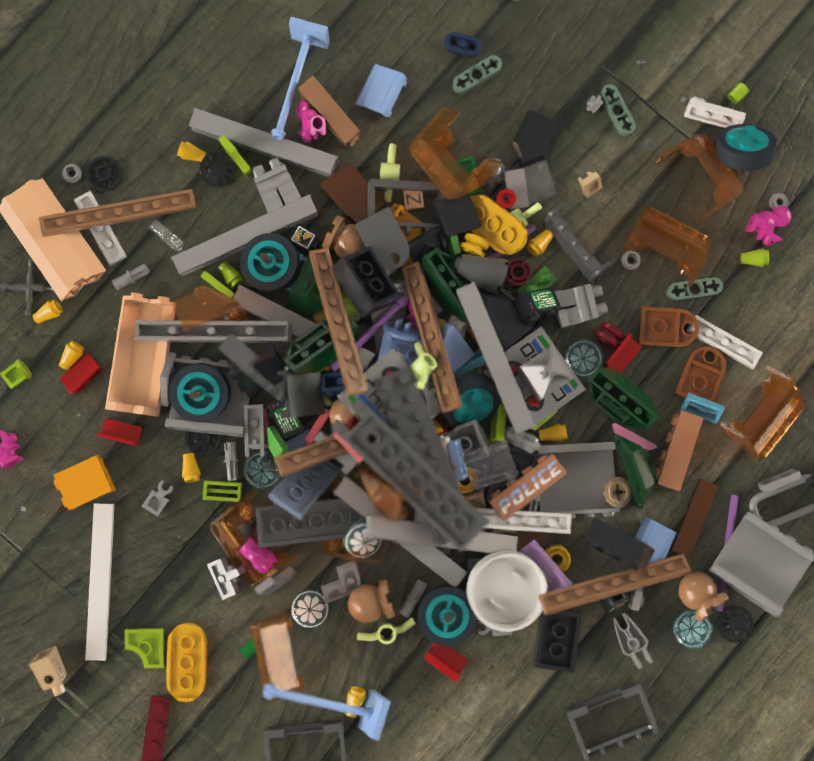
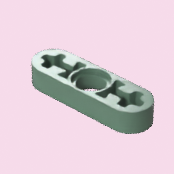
M489 56L456 76L453 80L454 91L458 94H464L498 74L502 66L501 59L498 56ZM490 62L493 64L497 63L496 69L491 67L487 70L488 74H486L485 69L490 66ZM473 71H481L482 78L474 79L472 77ZM468 75L470 81H467L465 83V88H462L461 86L457 87L458 81H461L462 83L467 80Z
M608 84L603 87L600 93L601 100L618 133L625 137L630 136L636 128L635 121L617 87ZM607 90L608 92H613L612 99L615 102H613L611 105L610 103L612 100L610 96H605ZM620 106L623 109V113L621 115L614 114L613 107ZM624 116H626V118L624 119L625 124H630L631 126L629 128V131L627 129L623 130L622 128L624 126V123L620 119H622Z
M716 277L671 284L667 288L666 293L667 297L672 301L714 296L722 291L723 283ZM712 282L714 285H718L715 291H713V288H709L704 293V286H709ZM692 284L699 286L700 291L698 294L690 292ZM674 287H676L677 290H683L685 288V292L679 293L677 297L675 294H672L671 291L674 290Z

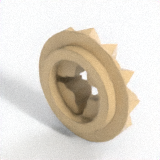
M622 477L609 479L607 484L604 485L603 495L606 498L605 502L615 508L626 506L632 496L630 484ZM616 489L622 491V493L617 495L612 494Z

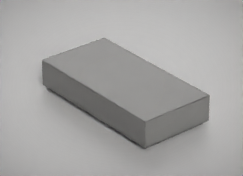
M524 168L504 171L506 188L512 190L516 195V202L509 209L528 207L529 200Z

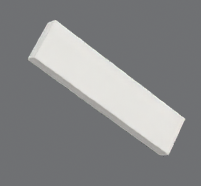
M91 191L74 199L79 210L99 206ZM110 225L90 228L93 237L110 266L127 257Z
M695 315L699 323V332L696 337L698 340L716 348L750 369L755 368L763 352ZM692 324L689 325L686 333L692 334L695 331Z

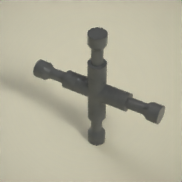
M28 259L29 273H27V283H16L15 285L1 283V290L15 289V291H26L25 301L27 302L25 316H32L33 311L31 308L34 291H55L51 286L34 284L35 262L33 259Z

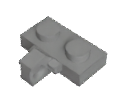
M225 556L207 564L222 600L241 592L237 582L239 581L238 576L247 572L244 565L234 569L233 565L229 566Z

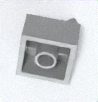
M553 346L516 370L537 402L574 379Z

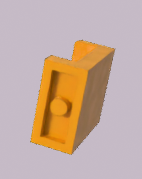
M98 455L54 474V485L58 491H61L63 496L61 498L62 503L69 510L77 509V507L116 491L103 459Z

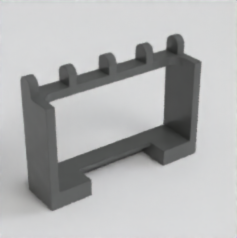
M371 179L368 182L367 218L375 214V191H423V194H437L439 200L446 198V183ZM439 220L438 224L398 222L400 228H405L406 235H410L411 228L424 229V232L436 225L441 227Z
M562 203L548 213L543 225L553 234L555 241L590 283L602 274L611 263L608 261L601 265L594 256H591L590 253L588 254L580 244L579 239L569 230L570 225L562 217L561 212L565 207Z
M230 333L218 348L247 375L286 406L284 381L273 386L254 370L253 363L258 356Z
M638 681L565 709L585 761H589V753L598 749L601 755H605L603 747L618 742L620 748L624 747L622 740L636 735L638 741L642 740L640 733L652 729L654 735L658 734L657 724L642 686ZM638 694L649 723L585 748L574 719L588 714L589 710L622 697L626 699Z
M343 720L266 727L264 730L266 761H273L272 738L322 731L323 733L339 732L342 761H347Z

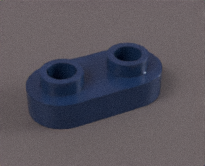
M451 32L445 37V48L451 53L474 58L481 52L482 45L476 37ZM451 42H456L457 45H456V46H452L450 43H451ZM473 46L475 50L470 51L468 48Z

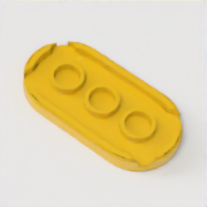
M485 195L471 196L482 226L470 232L485 239L490 247L500 254L513 255L521 251L528 237L524 223L509 211L500 207L490 197Z
M187 622L176 626L168 637L166 686L169 693L176 700L191 702L198 698L206 687L207 636L199 625Z

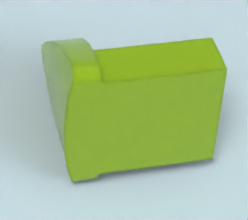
M17 359L11 366L0 373L10 389H15L25 380L33 377L28 367L20 359Z

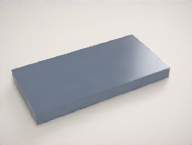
M329 460L286 475L270 492L268 497L301 520L342 471Z

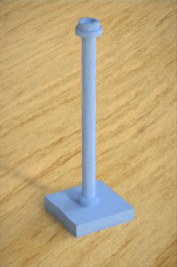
M295 17L290 18L291 38L303 43L277 127L272 129L271 132L274 139L283 140V137L286 135L283 130L310 44L328 49L329 33L327 26Z
M272 683L266 684L263 690V696L270 700L274 696L360 715L357 727L374 740H379L390 705L388 699L376 690L371 689L368 690L363 708L277 689L275 684Z

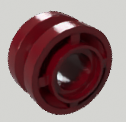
M513 259L507 264L508 270L504 282L508 286L518 288L528 282L531 277V268L526 261ZM513 269L519 270L521 277H515Z
M602 321L600 324L601 331L596 330L594 336L606 347L617 349L619 346L617 340L622 341L625 335L613 324Z

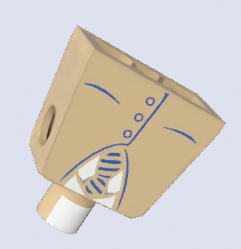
M56 645L37 653L29 665L43 690L51 688L54 696L64 693L66 690L62 682L67 676V672Z

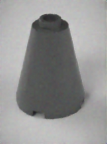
M462 254L461 257L456 258L454 268H456V273L470 282H475V285L489 294L497 296L499 291H496L497 287H502L509 261L500 258Z

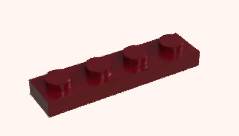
M152 695L150 698L141 761H162L171 704L170 697Z

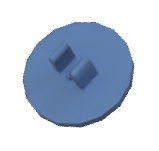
M403 319L383 325V331L394 338L405 341L420 339L419 331L411 327L410 322L402 324Z

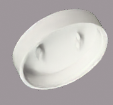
M512 550L497 551L485 556L473 568L467 583L468 602L478 619L486 626L504 632L520 630L535 621L543 610L538 596L548 591L545 576L538 565L528 556Z

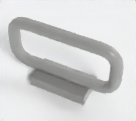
M792 468L758 482L759 489L762 492L757 493L750 500V512L760 515L757 509L759 501L805 483L806 479L812 474L801 476L800 471ZM814 503L765 523L779 526L814 512Z

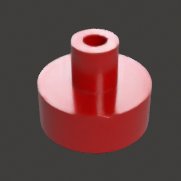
M503 189L497 194L496 202L504 209L510 208L516 202V195L510 189Z

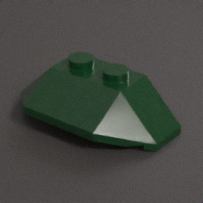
M320 244L315 250L322 249V244ZM331 250L330 255L334 266L340 258L335 250ZM310 256L307 257L290 289L286 309L304 318L324 310Z
M436 248L422 257L423 272L427 286L446 313L468 321L456 290L471 284V282L456 273V268H454L455 257Z
M348 317L353 337H355L359 327ZM322 320L291 343L284 361L295 373L317 374L338 359L327 320Z
M599 366L588 378L587 382L592 403L620 426L648 430L660 417L649 395L619 371Z
M613 433L612 436L638 509H641L655 484L653 478H656L653 466L649 467L647 462L650 459L646 448L643 449L640 444L617 433Z

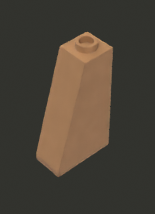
M311 76L299 87L301 99L306 100L310 105V109L315 110L318 115L325 118L326 127L346 148L350 145H356L360 140L359 129L317 79Z

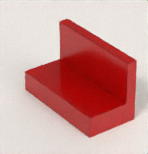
M629 333L620 342L617 349L612 352L603 366L622 373L642 346L631 338L633 335Z
M86 353L60 380L67 387L66 390L70 394L77 395L103 368L89 353Z
M105 418L102 432H97V436L139 446L144 428Z
M435 643L432 644L424 655L426 661L455 682L460 678L461 671L469 662L467 658L452 647Z

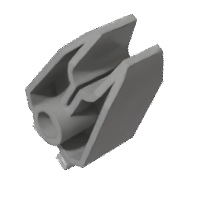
M623 613L622 615L628 624V628L623 629L615 617V631L623 654L631 656L637 668L640 669L642 668V663L635 654L638 651L642 650L649 664L653 662L646 648L649 640L636 623L626 613Z

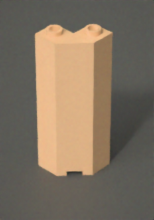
M43 178L29 180L25 185L2 199L0 213L59 299L63 301L76 296L84 285L98 281L106 269L79 231L43 237L39 217L63 213L65 210Z
M139 293L123 296L105 409L159 417L161 406L160 375L169 354L171 342H138L134 340V336H136L135 320L174 321L177 303L170 302V298L158 296V299L143 298V294Z

